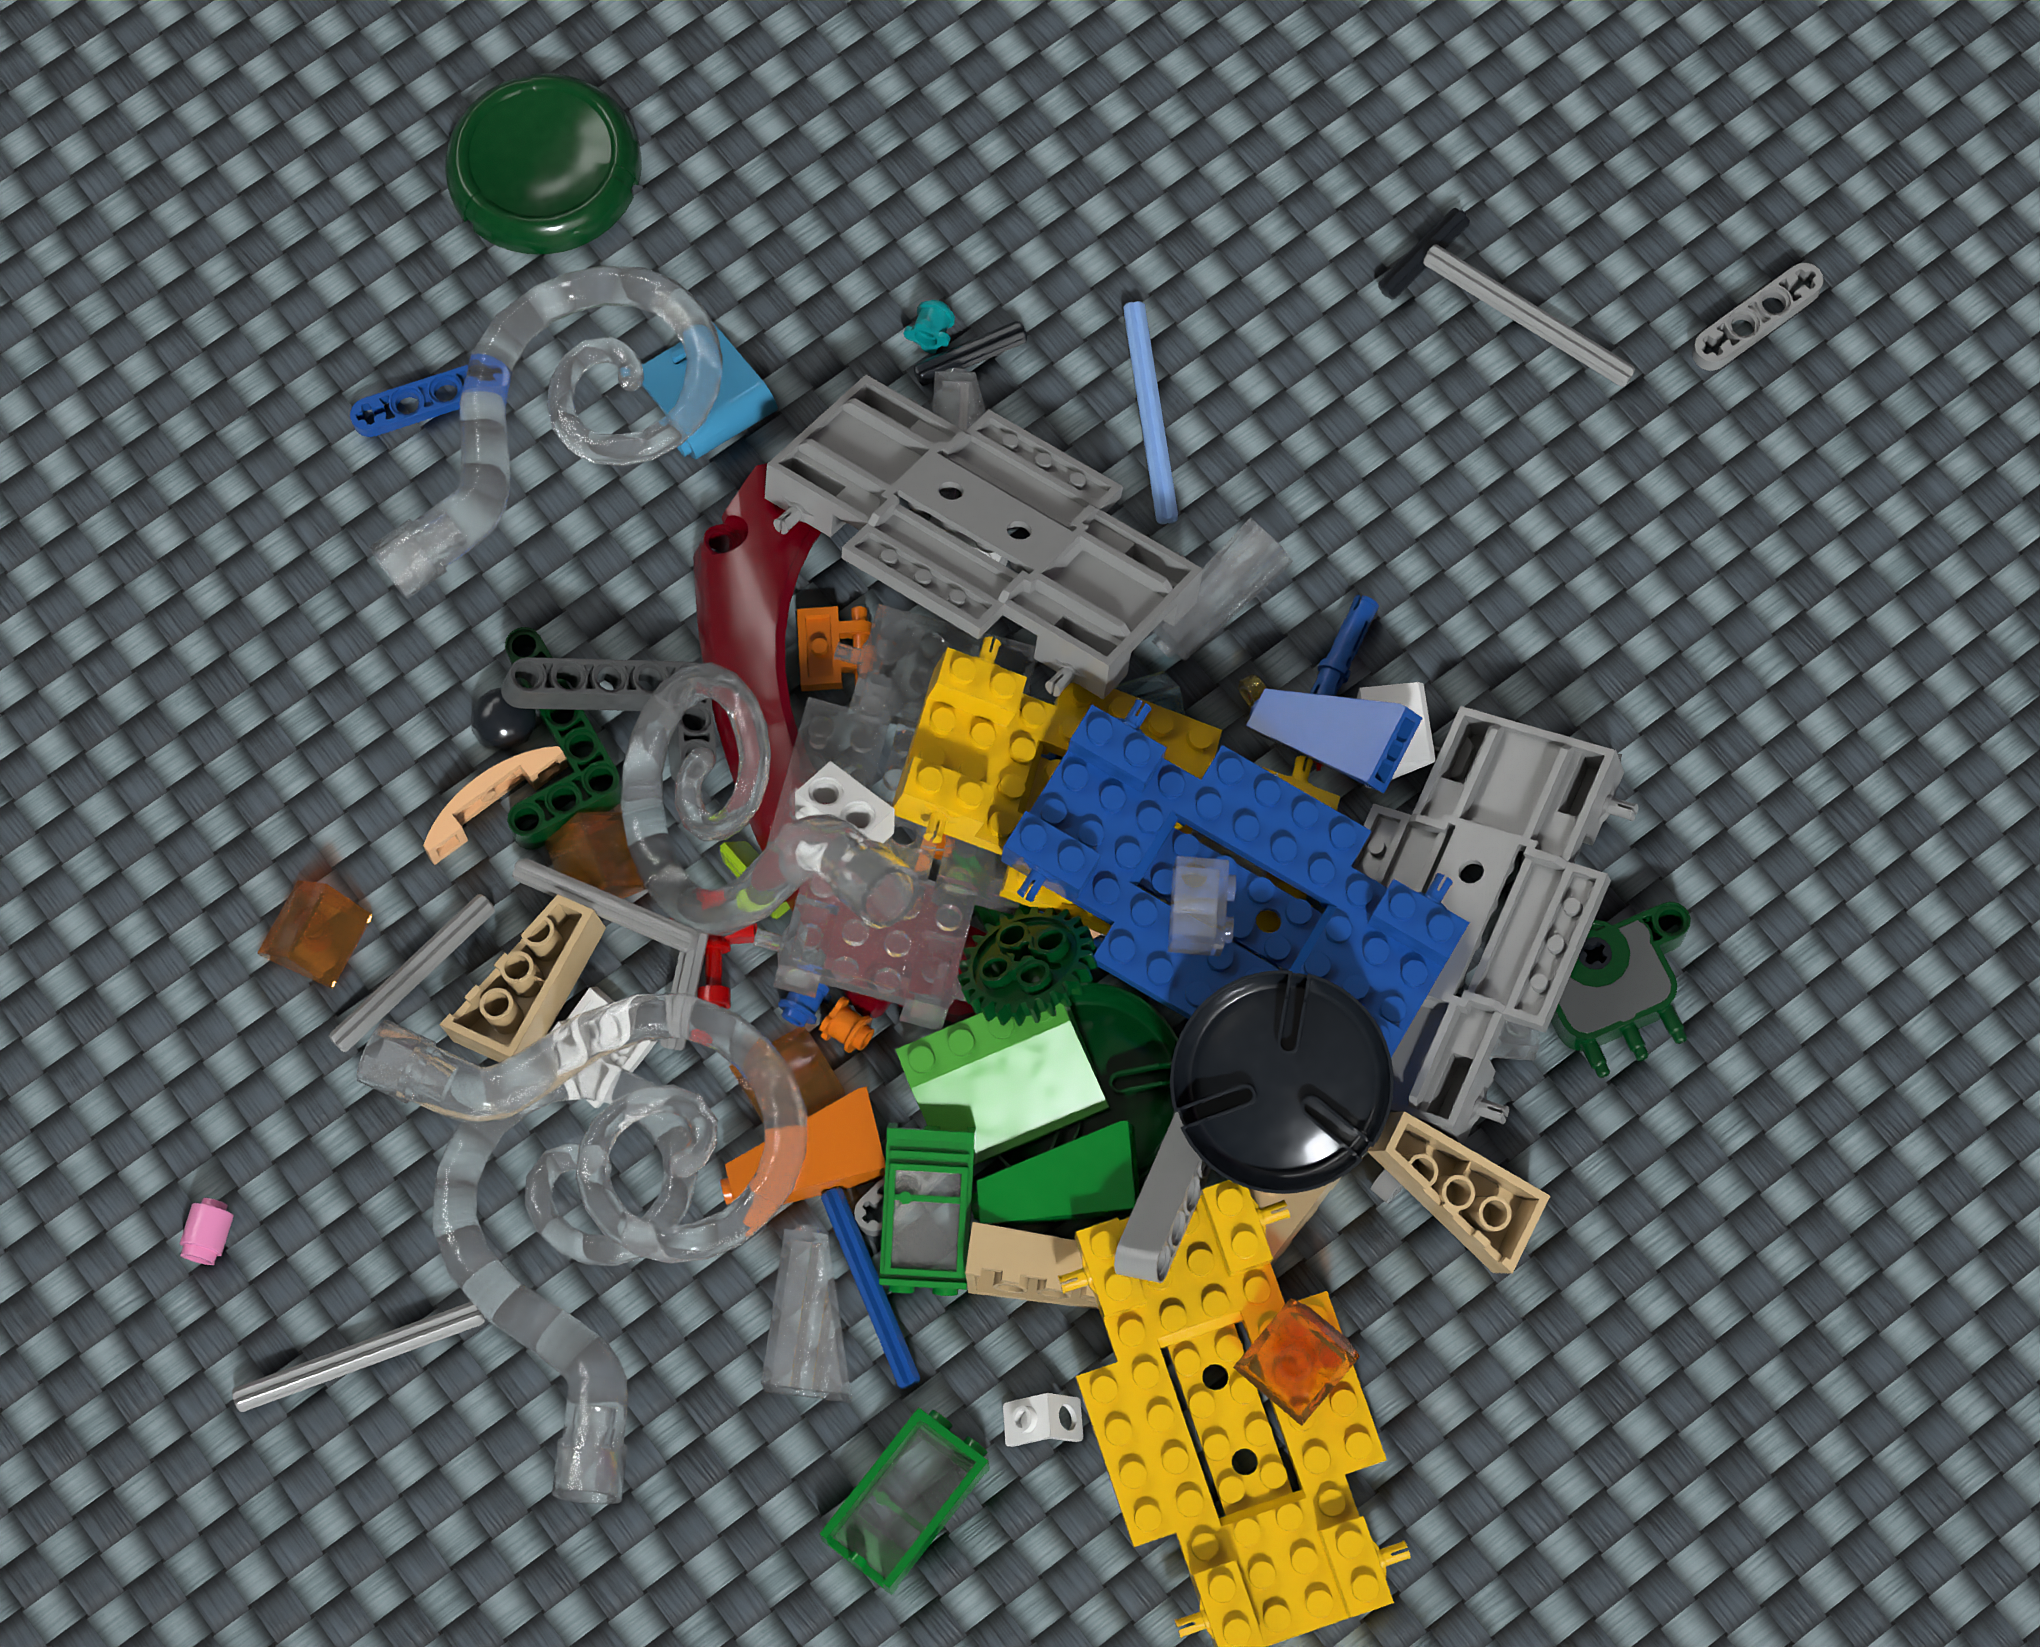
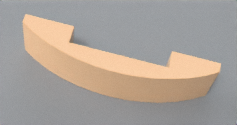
M544 747L513 756L489 768L463 787L439 814L423 844L432 863L436 865L466 843L468 839L462 825L526 779L536 791L569 767L560 747Z

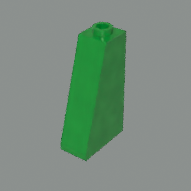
M1119 1121L977 1180V1193H972L971 1202L974 1219H980V1223L1014 1227L1131 1214L1140 1195L1135 1128L1129 1121Z

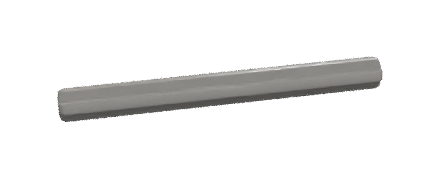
M1433 245L1427 252L1423 262L1425 266L1620 387L1627 385L1635 372L1633 365L1439 245Z
M471 1301L235 1387L232 1390L234 1404L240 1412H244L480 1326L485 1322L482 1308L477 1301Z

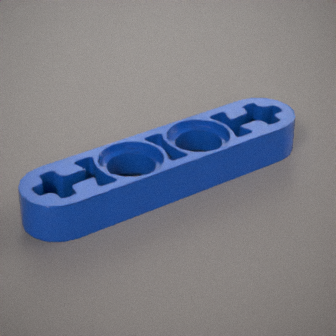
M477 361L362 398L352 406L350 419L355 430L362 436H378L497 396L504 384L502 373L499 367L491 361ZM482 373H487V376L491 378L490 385L487 387H483L478 382L480 381L479 375ZM466 378L471 393L465 394L461 379ZM451 385L457 388L458 391L452 400L444 402L436 398V392L440 387ZM411 397L419 401L418 408L412 413L404 414L397 410L399 402L405 398ZM389 403V408L394 418L388 419L383 404ZM372 410V413L376 415L374 416L375 422L367 425V422L362 420L365 418L364 412Z

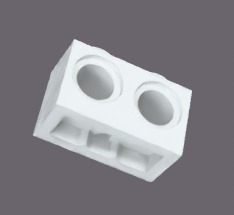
M831 761L795 792V817L800 825L809 832L815 831L828 841L831 848L837 854L848 856L858 865L894 834L895 809Z

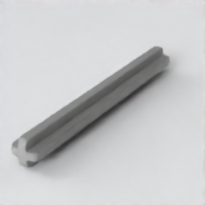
M524 858L515 863V869L512 873L515 881L553 897L559 894L593 909L598 916L682 952L692 951L696 946L698 933L693 928L530 859Z
M477 894L330 1033L331 1041L343 1052H347L494 913L495 908L493 904L482 894Z

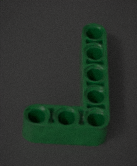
M529 627L514 629L506 638L505 649L511 665L520 658H526L517 656L518 652L525 647L536 648L534 653L527 657L553 658L541 636ZM519 678L524 688H532L527 680ZM557 679L560 686L570 689L566 680ZM536 709L556 745L563 751L572 774L518 802L510 809L507 818L509 828L515 842L524 849L534 850L541 848L619 805L623 799L624 789L618 771L583 710ZM563 713L574 715L568 723L558 724L555 722L556 718ZM589 746L593 748L591 754L586 757L579 758L574 756L576 750L581 747ZM609 780L613 782L606 791L599 792L593 790L595 784L599 781ZM564 800L576 801L574 807L568 811L556 810L558 804ZM535 819L539 821L536 828L531 831L519 830L521 824L526 820Z

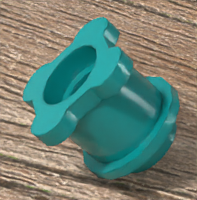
M930 300L921 302L917 307L918 317L914 326H907L903 334L906 339L920 345L923 351L934 354L939 347L948 346L950 336L946 331L954 325L955 316L950 307L942 301Z

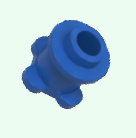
M793 971L790 979L794 981L787 997L780 999L778 1002V1006L783 1010L781 1016L789 1023L798 1027H804L806 1023L815 1024L817 1021L815 1014L822 1002L829 1003L832 998L828 994L830 989L819 981H814L802 973Z

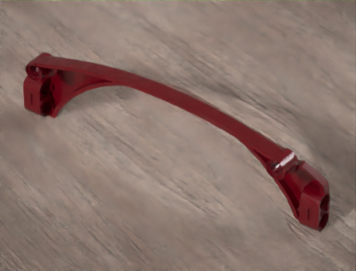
M767 463L757 465L721 517L723 524L714 525L706 530L693 556L697 623L702 662L710 678L712 708L717 730L744 811L767 864L794 916L818 955L860 1015L877 1018L884 1014L891 1003L898 1002L900 1007L930 1014L951 1022L970 1018L977 1014L974 1012L971 1004L967 1003L961 991L962 987L957 976L962 974L958 962L967 960L963 952L964 948L976 947L972 936H985L987 933L949 915L918 895L890 872L873 854L860 865L848 856H840L831 848L828 841L815 831L809 832L804 829L795 817V792L813 777L815 773L801 743L790 705L785 668V635L789 606L799 572L810 549L822 532L802 521L796 523L787 534H781V530L778 532L775 529L774 520L781 516L785 510L765 499ZM711 548L718 550L720 553L715 552ZM869 988L878 990L882 997L875 996Z

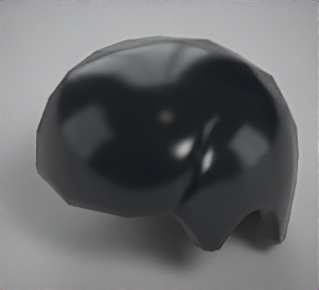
M501 688L489 690L481 696L471 715V729L479 743L484 747L492 746L505 751L526 742L536 726V709L516 708L509 705L502 697Z

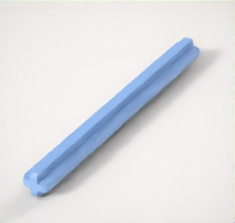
M1141 301L1128 302L1123 307L1155 516L1159 524H1170L1177 521L1178 510L1145 304Z

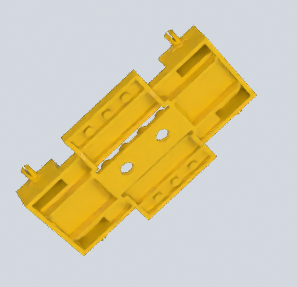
M993 637L983 638L979 657L970 656L947 647L935 666L891 807L895 809V816L927 827L924 833V839L930 841L933 836L932 843H940L943 834L1002 855L1006 841L1024 812L1031 810L1061 762L1059 759L1048 760L1041 757V754L1047 755L1051 752L1064 757L1072 735L1091 705L1096 706L1113 717L1125 719L1136 699L1143 701L1141 709L1147 703L1152 710L1148 713L1139 729L1149 738L1167 747L1164 759L1199 779H1202L1215 758L1222 730L1113 689L1102 699L1080 685L1070 683L1056 697L1054 705L1023 694L1027 677L1004 669L996 664L995 659L1001 642L995 639L991 645ZM1297 756L1292 776H1286L1262 767L1272 774L1278 773V777L1337 811L1340 796L1317 788L1308 782L1311 766L1313 765L1311 758L1305 761L1306 756ZM1176 823L1174 827L1185 834H1191L1193 828L1187 825L1184 827L1179 823ZM1009 865L1007 866L999 896L1031 908L1038 907L1039 911L1045 912L1047 908H1054L1057 915L1064 909H1068L1072 918L1080 916L1084 926L1087 925L1089 929L1107 935L1111 928L1110 924L1043 885L1033 902L1026 900L1029 890L1024 898H1022L1017 891L1027 876ZM1189 867L1181 874L1183 884L1190 889H1199L1206 882L1203 871L1196 867ZM1267 872L1265 878L1269 879L1274 886L1297 899L1306 901L1307 895ZM1263 911L1256 917V924L1263 932L1273 933L1280 928V918L1275 912Z
M1230 1180L1201 1190V1196L1168 1274L1162 1283L1118 1275L1115 1272L1116 1249L1130 1217L1120 1221L1118 1218L1076 1231L1074 1238L1082 1259V1268L1058 1275L1057 1277L1059 1284L1077 1279L1076 1281L1061 1285L1063 1294L1087 1285L1092 1290L1117 1361L1116 1363L1078 1375L1075 1378L1132 1546L1134 1548L1176 1534L1199 1601V1612L1174 1619L1176 1628L1194 1622V1625L1178 1630L1180 1638L1206 1629L1211 1636L1214 1647H1267L1394 1603L1386 1581V1566L1411 1559L1409 1551L1394 1556L1391 1555L1396 1551L1408 1548L1405 1540L1379 1549L1370 1536L1364 1516H1359L1348 1485L1346 1474L1384 1462L1387 1459L1328 1292L1325 1291L1285 1305L1271 1265L1273 1257L1266 1240V1225L1290 1218L1288 1209L1271 1214L1286 1208L1287 1204L1283 1199L1277 1203L1259 1208V1205L1251 1197L1249 1188L1238 1185ZM1242 1322L1247 1332L1298 1479L1299 1491H1292L1286 1469L1272 1434V1428L1269 1425L1257 1391V1385L1254 1382L1243 1345L1234 1324ZM1162 1348H1168L1225 1514L1224 1517L1218 1518L1161 1352ZM1216 1364L1226 1370L1228 1381L1225 1387L1220 1390H1212L1205 1386L1202 1375L1206 1367ZM1240 1449L1252 1451L1257 1458V1467L1249 1475L1239 1474L1232 1467V1457Z

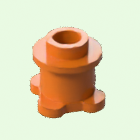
M843 996L838 1000L829 1015L822 1021L819 1030L822 1031L821 1038L828 1041L833 1037L844 1045V1050L848 1053L855 1049L861 1051L867 1046L874 1034V1029L871 1028L872 1018L868 1015L862 1017L848 1006L849 999Z

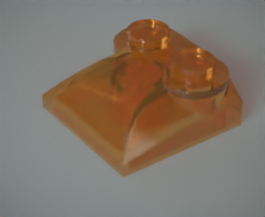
M1290 1298L1233 1368L1302 1426L1358 1360L1360 1355L1345 1336L1312 1308Z

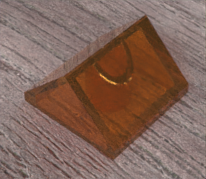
M623 812L577 813L545 841L554 868L560 873L622 899L652 888Z
M298 880L257 953L268 960L333 989L373 916L326 883Z

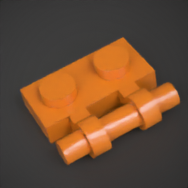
M838 606L797 609L801 691L843 689L842 673L854 674L856 688L865 689L871 687V673L874 672L875 665L874 657L870 655L869 639L873 636L872 623L868 621L867 608L863 606L853 607L851 609L850 621H839ZM840 639H852L853 655L841 656Z

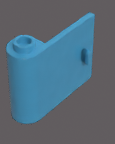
M714 323L709 324L632 371L634 377L673 423L676 434L672 436V439L679 452L684 457L690 454L695 460L778 410L776 401L767 385Z

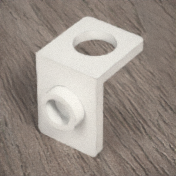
M1044 1393L1006 1402L1003 1405L1005 1443L1007 1446L1014 1447L1045 1439L1072 1442L1083 1440L1081 1401L1078 1397ZM1061 1406L1066 1407L1070 1413L1071 1426L1069 1430L1064 1429L1060 1423L1059 1411Z

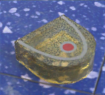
M1254 674L1240 680L1238 686L1240 694L1250 709L1266 688L1262 680Z

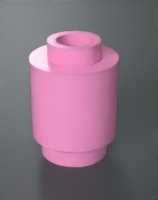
M203 1198L201 1204L193 1203L191 1205L179 1243L183 1246L181 1252L183 1258L204 1265H214L216 1257L222 1256L234 1217L233 1214L226 1211L227 1204L215 1199Z

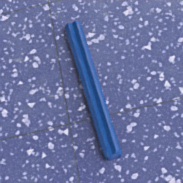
M841 1187L827 1190L821 1194L823 1205L897 1385L900 1389L910 1388L920 1382V1375L882 1285H879V1276L844 1191Z

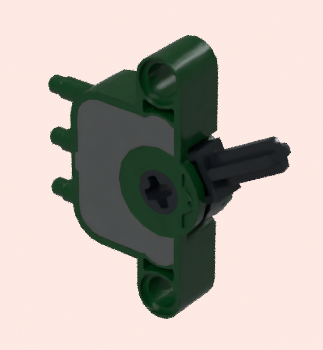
M1677 902L1662 903L1614 925L1599 920H1594L1551 1019V1023L1558 1037L1566 1046L1573 1050L1584 1052L1591 1068L1595 1070L1599 1078H1604L1610 1074L1607 1060L1600 1046L1623 1036L1636 1060L1643 1061L1648 1058L1649 1053L1638 1029L1660 1019L1676 1044H1681L1687 1040L1684 1026L1672 1005L1677 993V981L1664 954L1681 946L1690 927L1691 918L1689 912L1683 905ZM1671 920L1676 923L1679 931L1667 933L1661 929L1658 922ZM1593 955L1599 958V961H1595L1592 965L1585 961Z

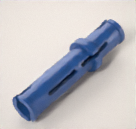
M1356 595L1354 597L1350 610L1339 629L1330 652L1318 665L1319 674L1311 688V694L1336 696L1342 684L1348 681L1351 675L1349 670L1351 663L1379 608L1378 603L1372 598L1362 595V597Z

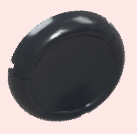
M1273 970L1254 973L1228 983L1209 996L1195 1010L1182 1030L1174 1050L1171 1064L1170 1090L1174 1112L1179 1113L1183 1124L1180 1128L1193 1150L1210 1168L1226 1179L1252 1190L1275 1194H1291L1313 1190L1332 1183L1350 1172L1363 1160L1362 1156L1370 1147H1374L1388 1120L1393 1100L1394 1075L1390 1052L1381 1029L1367 1009L1354 996L1340 986L1316 975L1293 973V971Z

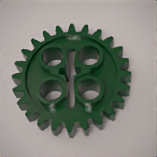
M1020 907L1016 908L1015 916L1010 920L1001 914L999 915L1000 925L997 927L986 923L984 926L987 934L985 936L973 935L972 939L976 947L964 948L963 952L967 960L958 962L962 974L958 975L957 978L967 1003L971 1004L976 1014L983 1012L988 1022L997 1016L1000 1024L1003 1026L1008 1023L1011 1017H1014L1018 1026H1022L1026 1016H1032L1035 1023H1039L1041 1013L1047 1011L1053 1017L1056 1016V1005L1060 1003L1070 1007L1072 1004L1068 996L1071 994H1084L1080 983L1092 982L1093 977L1090 970L1098 966L1094 957L1097 951L1094 939L1088 926L1083 925L1080 916L1072 918L1068 909H1064L1058 915L1054 908H1047L1044 913H1041L1038 907H1032L1030 913L1026 915L1023 914Z

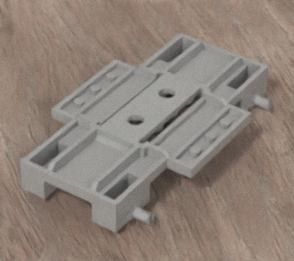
M865 375L767 463L765 499L785 510L773 522L778 532L781 530V534H787L796 523L802 521L832 537L843 525L848 523L859 531L842 547V559L976 639H979L1002 615L1037 635L1034 659L1057 672L1045 684L1046 690L1050 694L1053 692V696L1056 697L1070 683H1075L1104 699L1126 677L1131 652L1162 620L1175 626L1197 603L1203 573L1201 567L1187 560L1184 555L1180 556L1179 552L1171 551L1106 513L1121 498L1122 485L989 409L966 431H963L918 405L915 400L912 401V398H906L870 376ZM955 488L962 493V496L951 500L944 498L939 492L942 489L949 490ZM900 497L908 501V505L913 511L918 513L927 512L942 521V525L947 531L952 533L961 532L975 540L977 547L981 551L987 553L995 552L1009 560L1011 567L1020 573L1014 572L900 505ZM1022 527L1029 531L1030 536L1026 539H1015L1007 531Z
M1460 706L1442 748L1434 746L1436 761L1412 815L1373 804L1364 823V827L1372 832L1357 856L1353 868L1387 888L1392 880L1395 879L1414 891L1425 894L1432 884L1435 875L1441 873L1445 876L1437 888L1438 891L1447 877L1453 881L1441 903L1447 910L1470 922L1391 1057L1394 1090L1390 1112L1405 1111L1464 1145L1473 1124L1480 1116L1497 1121L1500 1124L1505 1123V1117H1508L1509 1107L1487 1100V1091L1496 1072L1489 1058L1503 1025L1507 1020L1546 1033L1611 880L1608 873L1574 864L1581 844L1585 843L1593 846L1602 823L1610 814L1634 821L1635 815L1638 812V804L1616 798V791L1624 775V770L1616 750ZM1519 850L1524 851L1525 859L1468 990H1464L1462 996L1458 997L1456 994L1465 983V974L1472 957L1482 944V935L1489 918L1498 907V898L1506 879L1515 868L1514 861ZM1469 864H1478L1484 869L1483 876L1475 883H1465L1460 878L1461 871Z

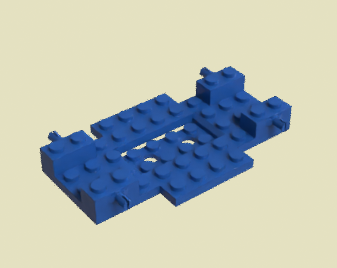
M1135 700L1125 719L1113 717L1096 706L1091 705L1072 735L1068 750L1031 810L1024 812L1003 847L1001 861L1027 876L1017 893L1024 898L1029 890L1026 900L1033 902L1043 885L1110 924V930L1094 954L1098 967L1187 1019H1190L1195 1010L1214 992L1241 977L1280 969L1305 975L1312 974L1340 986L1367 1009L1381 1029L1392 1057L1470 923L1447 910L1441 903L1453 881L1447 877L1438 891L1437 888L1445 875L1437 873L1426 894L1414 891L1395 879L1392 880L1387 888L1351 867L1369 838L1371 830L1224 745L1219 749L1202 779L1195 777L1164 759L1167 747L1149 738L1139 729L1148 713L1152 710L1147 703L1141 709L1142 700ZM1176 823L1184 827L1187 825L1319 901V905L1326 910L1324 913H1321L1312 908L1307 901L1297 899L1274 886L1269 879L1255 875L1238 865L1233 858L1219 854L1200 843L1195 836L1185 834L1174 828ZM1189 867L1199 868L1203 871L1206 882L1199 889L1187 888L1181 880L1182 872ZM1263 911L1275 912L1280 918V928L1273 933L1263 932L1256 924L1257 915Z

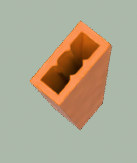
M867 1086L854 1090L726 1163L725 1168L728 1178L720 1180L726 1205L734 1203L737 1214L740 1216L820 1196L832 1188L841 1187L844 1190L880 1181L885 1176V1159Z

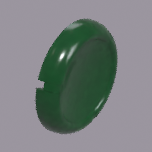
M536 73L522 78H512L494 86L478 97L457 122L447 146L445 160L446 182L450 198L464 222L469 220L473 223V230L476 234L498 247L514 252L535 255L572 250L593 241L608 231L622 217L634 198L631 189L633 185H639L642 170V156L637 134L621 106L595 85L572 76L554 73Z
M1080 983L1084 994H1071L1068 996L1072 1004L1070 1009L1110 1109L1015 1148L998 1157L1007 1167H1011L1119 1121H1129L1135 1128L1139 1181L1148 1176L1175 1115L1170 1090V1074L1178 1037L1166 1019L1154 1007L1133 993L1107 984Z

